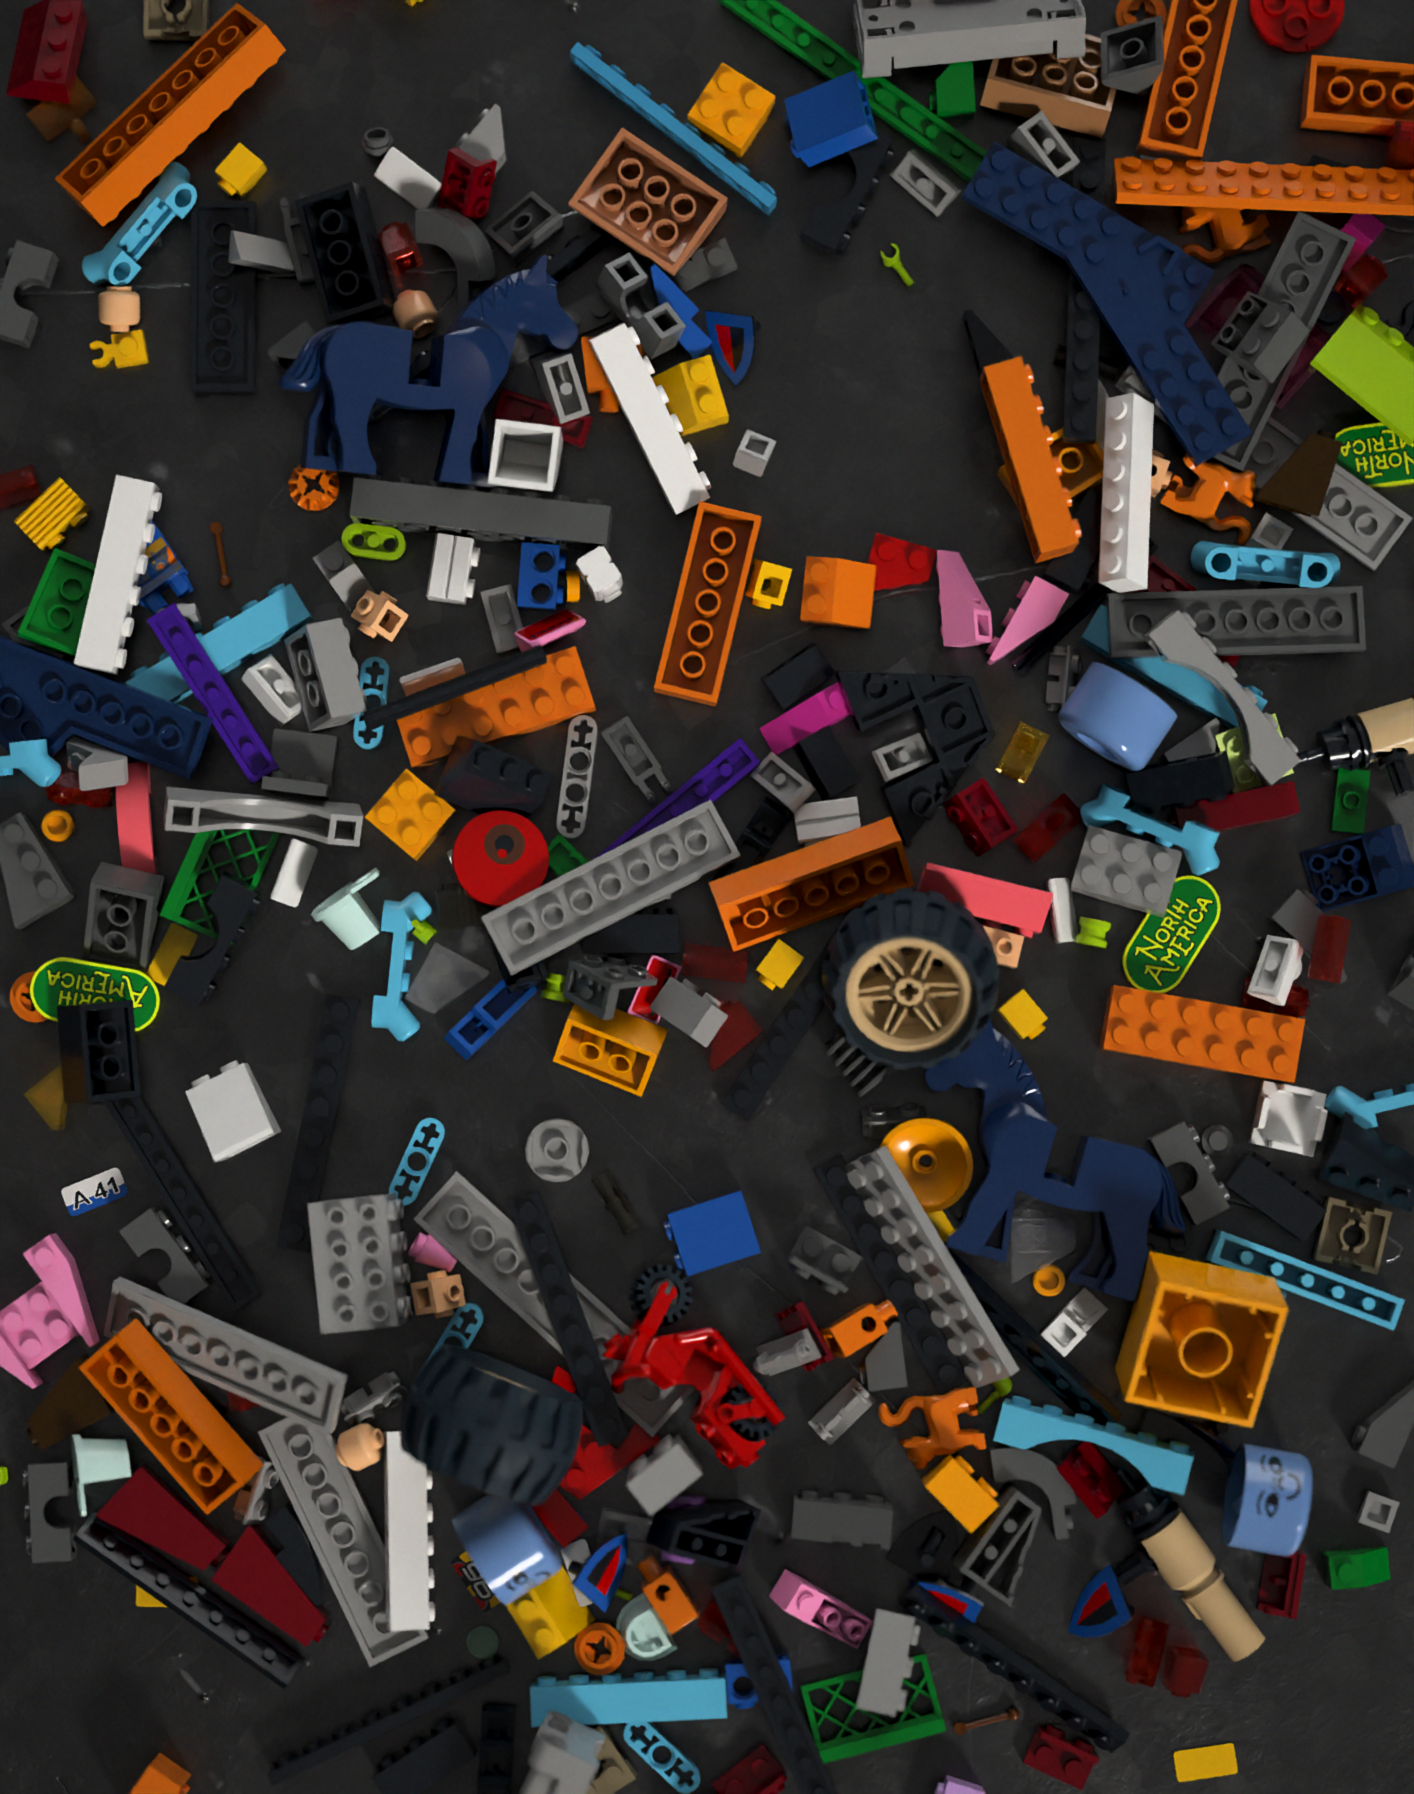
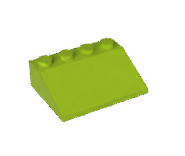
M1359 303L1310 364L1402 440L1411 445L1414 442V347L1404 340L1401 332L1383 323L1374 310L1364 307Z

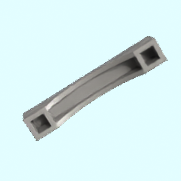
M1179 610L1171 612L1142 637L1163 662L1180 665L1196 672L1211 682L1225 697L1233 709L1240 726L1244 745V762L1264 786L1273 785L1301 761L1296 755L1299 752L1297 747L1289 738L1285 737L1283 739L1276 730L1278 724L1267 712L1263 714L1255 705L1258 702L1255 695L1247 687L1242 689L1235 680L1237 674L1234 669L1226 662L1222 664L1215 656L1217 649L1208 638L1204 637L1202 639L1194 630L1197 627L1194 620L1186 612L1182 614Z
M166 787L163 821L164 829L169 831L200 833L223 829L265 830L297 835L325 844L359 847L363 814L360 804Z

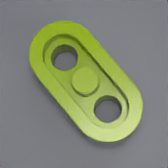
M354 523L345 528L341 537L345 550L350 555L356 557L393 561L400 558L406 549V541L403 534L393 527ZM356 536L364 537V543L361 546L353 544V539ZM387 540H394L396 542L393 550L385 549L384 545Z

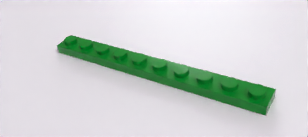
M717 0L828 81L854 71L866 87L871 112L967 181H971L987 151L885 78L862 79L860 62L856 57L778 1Z

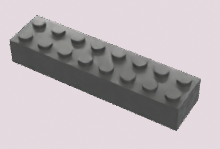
M363 474L362 478H354L349 516L354 523L393 527L405 532L432 535L442 533L477 540L521 544V542L560 545L561 549L590 552L599 546H604L606 551L609 552L613 516L611 506H606V501L586 499V503L573 502V497L555 495L554 500L541 498L542 494L536 492H522V496L509 495V490L501 488H491L490 493L477 491L478 487L464 484L458 485V489L445 488L446 484L438 481H427L426 486L413 484L414 480L396 477L394 482L381 481L382 476L374 474Z

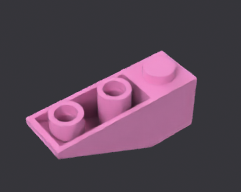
M937 550L936 570L939 576L940 593L938 600L941 606L943 646L962 648L992 643L991 610L959 552Z
M1036 575L1031 583L1025 580L1016 596L1021 599L1016 611L1010 608L1001 623L1002 626L1006 627L1001 638L994 636L992 643H990L985 652L991 655L987 663L989 665L994 664L1050 627L1069 593Z
M787 1569L784 1570L769 1595L785 1612L855 1649H858L874 1622L823 1589Z

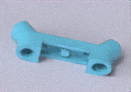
M170 162L165 167L163 173L159 175L158 184L101 251L84 257L82 271L90 282L95 285L110 282L115 286H124L135 277L141 269L136 263L137 260L175 215L183 219L196 202L197 192L195 187L189 183L190 173L187 168L177 162Z
M1203 540L1193 547L1191 553V565L1194 571L1208 574L1218 579H1244L1295 584L1299 587L1321 588L1335 583L1340 574L1339 558L1329 552H1302L1220 544Z
M47 739L9 743L10 755L0 756V776L13 775V768H18L39 787H48L61 774V765L48 755Z
M1103 783L1098 798L1083 804L1081 807V818L1087 828L1089 825L1101 828L1119 820L1126 823V829L1133 833L1144 835L1147 832L1156 836L1155 842L1173 848L1175 844L1182 847L1192 873L1197 876L1217 869L1220 864L1214 849L1220 834L1219 831L1195 820L1186 821L1182 829L1140 810L1135 811L1132 807L1131 793Z
M414 891L401 902L384 901L381 931L393 933L387 996L374 995L372 1009V1027L386 1028L397 1041L403 1042L420 1029V1022L402 1001L403 992H408L410 986V973H405L406 960H412L414 941H408L409 931L414 928L411 924L413 920L416 919L422 922L432 912V907L420 892Z
M1414 1083L1404 1085L1406 1091L1393 1094L1392 1089L1373 1093L1374 1099L1367 1101L1345 1087L1337 1086L1328 1095L1325 1107L1326 1110L1342 1119L1346 1111L1353 1116V1122L1364 1129L1377 1127L1376 1113L1414 1104Z

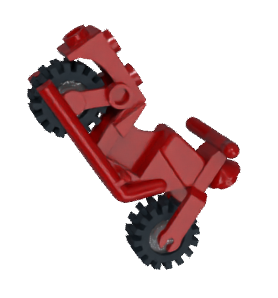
M656 1265L654 1268L651 1267L635 1279L636 1282L631 1286V1290L634 1291L629 1295V1300H634L635 1302L631 1305L632 1311L638 1309L639 1314L636 1315L637 1318L629 1335L626 1334L624 1337H621L617 1333L603 1344L607 1350L602 1355L619 1361L611 1376L612 1390L616 1394L622 1393L625 1389L624 1381L630 1377H647L662 1390L679 1384L693 1386L700 1394L690 1415V1419L695 1424L696 1431L711 1444L717 1458L721 1463L728 1466L730 1470L741 1464L746 1468L760 1457L757 1451L766 1444L761 1439L771 1435L779 1427V1422L785 1418V1415L780 1410L783 1408L782 1402L776 1403L775 1401L779 1395L777 1392L771 1394L769 1392L772 1388L770 1385L762 1386L763 1382L756 1380L715 1328H700L652 1339L658 1328L663 1325L665 1327L671 1325L688 1312L690 1308L687 1306L692 1303L693 1297H688L692 1293V1287L686 1288L685 1284L689 1280L687 1277L683 1279L679 1277L682 1273L679 1269L673 1272L671 1271L672 1266L666 1265L664 1268H662V1265Z

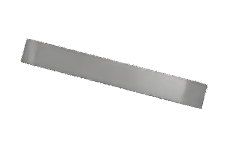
M587 715L575 717L570 722L556 822L559 833L567 839L580 837L586 827L598 735L595 720ZM582 721H586L588 727L593 729L592 733H586L585 745L591 744L590 750L581 746L571 748L573 741L579 744V732L574 731L575 726H581ZM581 752L588 757L589 762L585 769L575 770L571 767L570 759L573 754ZM572 784L581 785L584 789V797L578 802H572L566 797V790ZM564 805L573 808L583 807L582 813L575 812V821L580 823V827L574 828L573 833H567V828L562 826V822L568 821L570 810L563 811Z

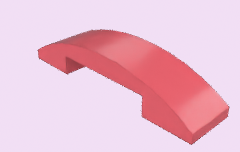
M128 763L129 782L125 785L116 786L117 825L122 867L158 875L157 860L154 856L149 794H151L149 763Z

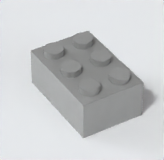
M342 618L306 624L284 640L309 732L344 725L367 711L366 694L360 688L357 677L358 664L351 655L349 648L350 635L347 628L343 626Z
M1089 825L1072 880L1071 891L1164 918L1183 852Z
M679 1433L673 1438L670 1434L666 1435L654 1445L655 1448L652 1455L647 1458L642 1454L629 1465L626 1486L650 1516L702 1476L701 1461Z
M880 1609L876 1610L857 1708L896 1716L897 1710L903 1711L907 1691L901 1690L903 1677L910 1678L914 1660L908 1657L910 1645H917L920 1626L914 1624L915 1617Z

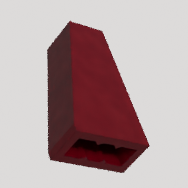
M1294 781L1229 794L1226 795V799L1216 802H1207L1206 799L1197 801L1195 805L1177 808L1174 806L1171 808L1172 814L1167 815L1168 823L1182 829L1186 821L1195 820L1217 831H1224L1288 818L1300 813Z
M146 1463L128 1479L96 1514L101 1520L203 1571L210 1564L216 1568L229 1554L224 1549L230 1541Z
M249 1525L211 1581L304 1646L308 1647L312 1639L318 1643L329 1628L324 1623L329 1614L321 1604L317 1607L278 1561L275 1557L279 1553L259 1526Z

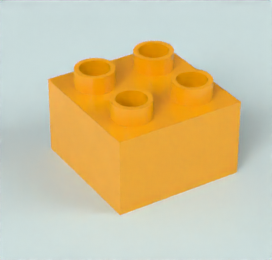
M1149 1251L1115 1367L1125 1401L1252 1428L1288 1311L1275 1278Z

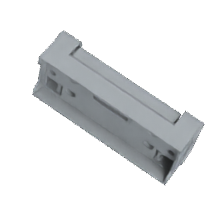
M854 0L853 22L862 79L891 76L892 63L893 69L1049 54L1053 53V51L1055 59L1084 57L1086 52V14L1081 0Z
M555 1711L547 1712L531 1746V1754L528 1760L531 1767L519 1794H586L598 1767L599 1761L596 1758L605 1742L606 1735L580 1724L562 1713Z

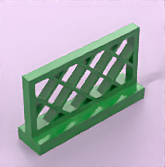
M223 829L220 830L222 838L214 840L218 830L195 833L159 915L218 940L219 933L214 931L210 921L216 915L214 913L208 916L202 901L203 897L213 894L215 889L200 894L195 883L198 875L211 870L216 884H218L219 879L215 868L233 862L239 879L243 881L252 879L251 885L257 887L281 832H273L269 843L259 848L254 846L249 833L251 829H243L227 836ZM246 833L252 850L234 857L227 839ZM224 841L231 858L213 865L208 854L210 847ZM266 849L260 861L257 852ZM254 853L258 863L256 873L243 878L236 860ZM207 858L210 867L201 870L202 865L205 859ZM192 888H194L197 896L188 899ZM197 899L199 900L205 915L204 918L192 922L180 917L185 904ZM207 920L210 929L198 925V923Z
M926 1654L910 1657L914 1659L913 1664L921 1662L924 1677L918 1687L903 1679V1683L916 1691L907 1707L904 1706V1713L898 1723L889 1725L879 1719L880 1713H876L874 1716L864 1709L857 1708L858 1700L856 1703H853L838 1694L846 1681L855 1680L861 1684L862 1681L858 1678L863 1677L864 1670L801 1686L814 1742L824 1763L946 1731ZM925 1681L928 1686L929 1694L921 1690ZM840 1683L836 1692L827 1687ZM823 1688L833 1694L824 1712L812 1705L809 1691ZM919 1692L931 1699L934 1709L933 1714L920 1716L910 1710ZM836 1697L853 1706L844 1724L827 1714ZM856 1709L873 1719L865 1732L858 1733L847 1726ZM814 1711L822 1715L818 1723H816ZM907 1713L916 1717L914 1719L903 1721ZM826 1717L842 1728L834 1740L822 1743L818 1729ZM876 1721L884 1725V1727L872 1729ZM844 1730L853 1734L840 1738Z

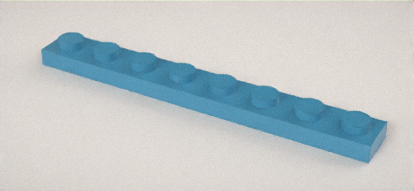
M577 42L570 50V58L575 65L769 216L776 207L777 198L774 196L775 191L763 181L757 183L749 176L751 174L744 165L737 161L733 164L724 157L726 153L721 147L713 142L708 144L700 138L701 133L689 123L683 125L675 118V112L664 103H661L659 106L651 100V94L640 84L632 85L625 79L627 76L619 67L614 64L609 67L600 60L602 58L600 53L592 46L587 45L584 47Z

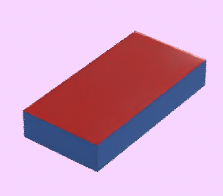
M558 1488L541 1505H530L537 1517L564 1548L589 1527L588 1523Z

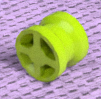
M1080 917L1079 925L1081 930L1076 935L1075 942L1106 949L1107 941L1105 936L1106 932L1111 928V923Z
M547 972L546 987L541 991L540 997L571 1004L570 1000L562 996L566 976Z

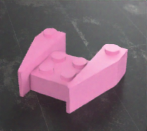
M57 1233L48 1235L23 1253L42 1281L0 1311V1366L32 1389L44 1383L34 1368L73 1339L81 1335L89 1348L100 1342L75 1258Z

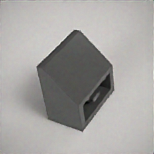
M1248 291L1211 342V345L1251 374L1273 383L1310 330L1292 311Z

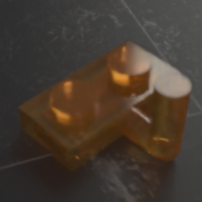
M76 76L70 104L42 101L26 115L48 142L66 127H69L80 141H87L90 138V133L84 123L78 118L93 107L97 101Z

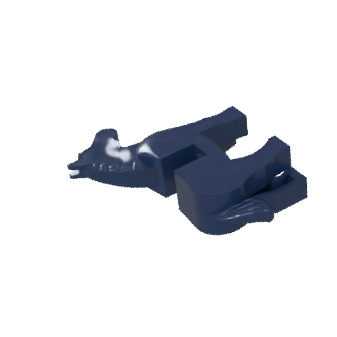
M547 256L537 257L529 269L508 275L486 288L460 311L452 321L446 334L432 337L428 380L408 379L413 331L367 322H354L327 327L314 334L303 345L292 366L283 374L278 382L283 390L308 392L316 387L314 400L304 422L301 468L376 474V463L367 441V421L375 402L407 410H444L446 428L433 481L496 488V485L488 484L490 470L488 459L489 437L484 408L507 373L517 332L520 331L531 336L539 335L544 344L553 350L570 348L578 337V329L575 322L558 303L557 289L555 287L558 282L546 273ZM335 439L337 442V458L334 452Z
M989 1020L980 1036L972 1040L965 1051L955 1058L950 1059L947 1057L941 1060L937 1066L925 1068L923 1074L924 1081L931 1090L945 1091L954 1084H958L966 1088H980L983 1094L978 1138L986 1174L968 1201L961 1222L952 1232L946 1235L945 1246L1006 1263L1015 1197L1018 1191L1057 1206L1091 1211L1092 1232L1089 1244L1080 1259L1067 1270L1065 1280L1135 1302L1149 1254L1147 1247L1149 1219L1152 1226L1159 1231L1176 1236H1182L1186 1233V1226L1179 1209L1176 1186L1171 1175L1158 1160L1143 1149L1089 1136H1081L1069 1180L1066 1177L1046 1172L1043 1178L1057 1127L1046 1119L1044 1101L1029 1067L1016 1048L1001 1033L993 1029L991 1020ZM1113 1263L1112 1270L1109 1276L1105 1279L1110 1265Z

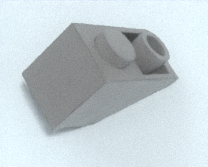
M494 104L490 110L486 108L481 112L475 122L477 126L470 134L465 133L458 140L455 147L460 148L478 161L493 158L497 161L496 173L506 161L501 109L497 104Z

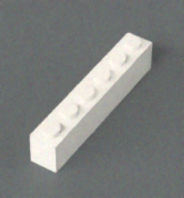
M621 323L589 339L588 342L672 512L677 515L699 504V501L703 502L709 499L710 496L707 490L712 488L704 471L698 473L693 461L697 460V456L689 442L684 444L679 435L683 431L682 425L675 413L669 414L665 406L669 399L662 385L655 386L650 376L655 371L647 355L641 357L636 347L641 343L632 326L627 328L625 323Z
M1135 393L1106 398L1099 583L1118 593L1147 589L1154 404Z
M116 475L74 664L79 667L118 675L119 668L123 669L125 666L127 650L123 649L126 637H130L132 634L134 618H130L133 605H138L141 595V587L137 586L140 574L144 575L148 564V556L144 555L147 543H152L155 533V524H151L154 511H159L162 502V493H159V487L153 482Z
M400 1431L383 1432L386 1442L383 1453L386 1630L429 1629V1622H434L435 1618L434 1602H429V1589L434 1588L433 1569H428V1555H433V1536H428L427 1522H432L433 1520L432 1503H427V1490L432 1489V1471L426 1470V1465L417 1462L401 1450Z

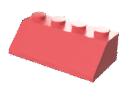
M926 863L923 866L917 890L918 892L928 893L929 890L942 893L946 900L953 904L959 902L972 913L975 919L983 920V926L1001 930L1002 925L1015 928L1014 934L1032 938L1033 933L1039 934L1042 932L1054 894L931 863Z

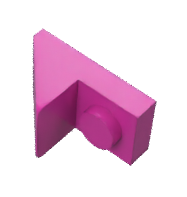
M1353 214L1341 229L1342 232L1357 238L1340 271L1343 275L1347 274L1385 227L1372 214Z

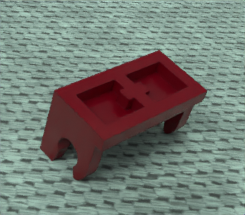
M802 1299L774 1314L785 1336L806 1328L812 1336L822 1357L803 1364L802 1367L805 1371H811L819 1364L827 1363L834 1359L832 1352Z
M1297 1550L1290 1556L1265 1553L1256 1605L1257 1610H1261L1265 1614L1297 1620L1307 1554L1301 1550Z

